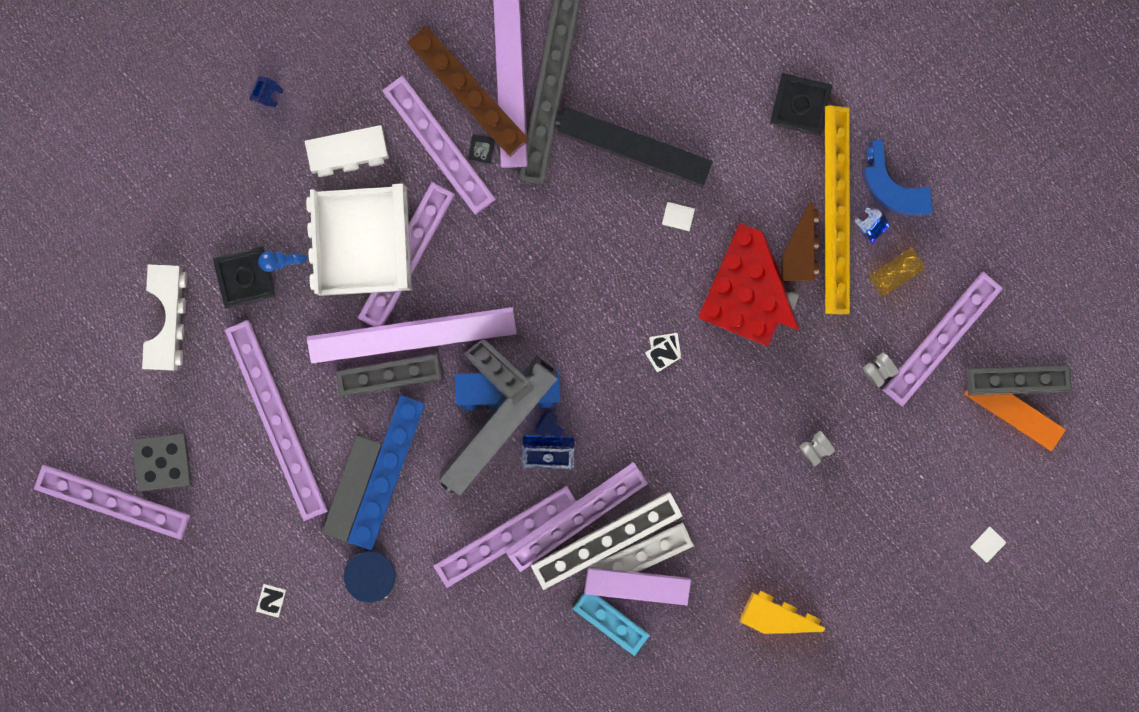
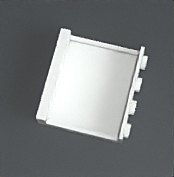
M392 184V187L320 192L314 189L310 190V197H307L306 205L307 211L311 212V223H308L307 229L309 238H312V248L309 249V262L313 264L314 274L310 275L311 290H314L315 294L326 296L412 290L407 187L404 184Z

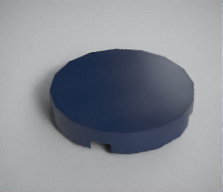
M366 551L350 559L345 567L343 579L345 587L352 597L360 602L373 603L381 601L389 595L395 585L396 573L394 565L385 555L380 552Z

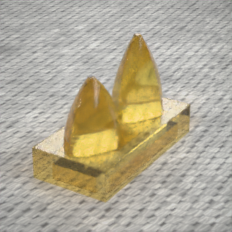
M911 247L868 275V278L880 296L884 297L926 268Z

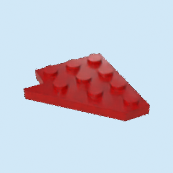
M739 223L698 318L768 347L778 323L797 331L799 330V325L766 235L762 231Z

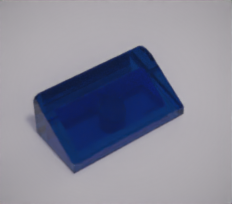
M523 436L522 468L574 469L575 439L573 437Z

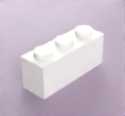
M381 125L305 141L310 170L313 174L318 173V177L334 174L333 170L343 168L344 172L359 169L358 165L369 163V166L384 164V159H389L384 129Z

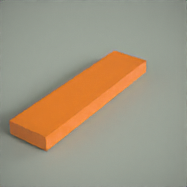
M968 390L964 393L965 396L1049 451L1054 449L1066 429L1012 394L968 396Z

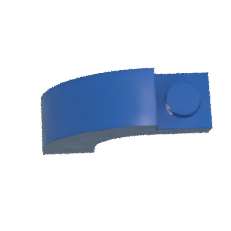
M883 140L871 141L869 148H866V161L871 163V167L862 170L864 183L871 196L887 210L900 215L923 216L933 213L930 187L908 189L893 182L885 166Z

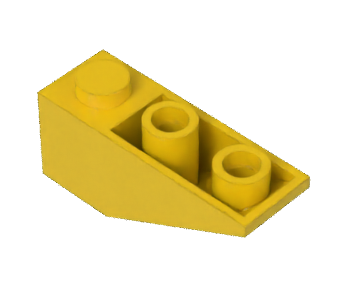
M760 591L759 594L752 592L739 619L741 623L764 634L824 632L825 627L820 625L821 619L808 613L806 617H803L796 613L798 608L786 602H783L782 606L772 602L773 596L763 591Z

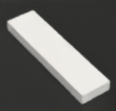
M682 522L595 562L589 567L639 572L694 545Z

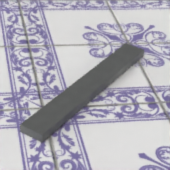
M554 0L527 137L530 139L527 141L528 167H521L518 179L520 181L544 185L556 127L554 125L559 112L581 0Z

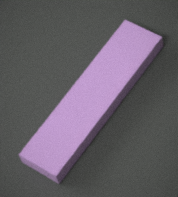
M587 567L584 593L587 595L688 605L691 579Z

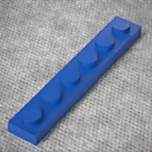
M400 395L347 542L371 551L373 550L424 410V403Z

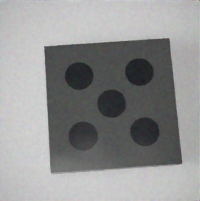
M185 434L132 440L138 492L191 485Z

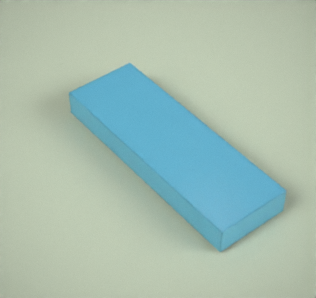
M583 593L572 608L634 656L650 636L649 633L600 596Z

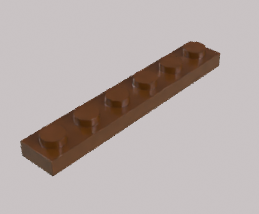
M426 25L407 42L508 156L511 157L530 140Z

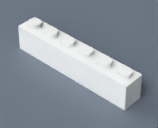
M668 492L537 561L531 567L544 590L682 517V514L671 493Z

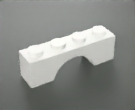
M148 265L146 291L160 299L165 308L166 320L162 331L155 338L143 344L142 369L178 371V365H182L183 351L179 350V339L183 340L184 324H180L181 314L185 313L186 307L185 298H182V288H186L187 273L183 272V267Z

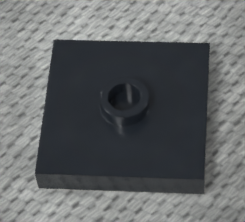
M782 73L770 125L821 136L825 119V106H828L833 85Z
M264 246L213 258L225 309L276 297L271 272L263 271L258 264L260 255L265 252Z

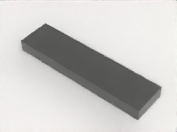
M485 339L480 340L464 354L466 359L514 405L535 389L533 384Z
M438 353L335 371L340 397L443 379Z
M1069 365L969 368L966 370L968 396L1066 393L1072 391Z
M357 435L322 534L347 542L382 446L381 443Z

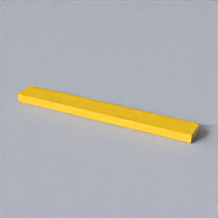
M831 105L825 106V314L844 315L850 314L849 107Z

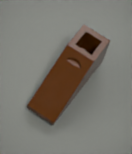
M814 203L807 205L781 255V278L783 282L815 281V276H819V261H814V250L819 249V236L814 235V224L819 222V211L814 209Z

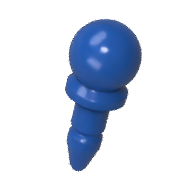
M266 251L260 255L258 264L263 271L272 272L276 268L279 270L283 269L284 265L304 262L307 260V256L301 254L283 255L281 251H278L276 254Z

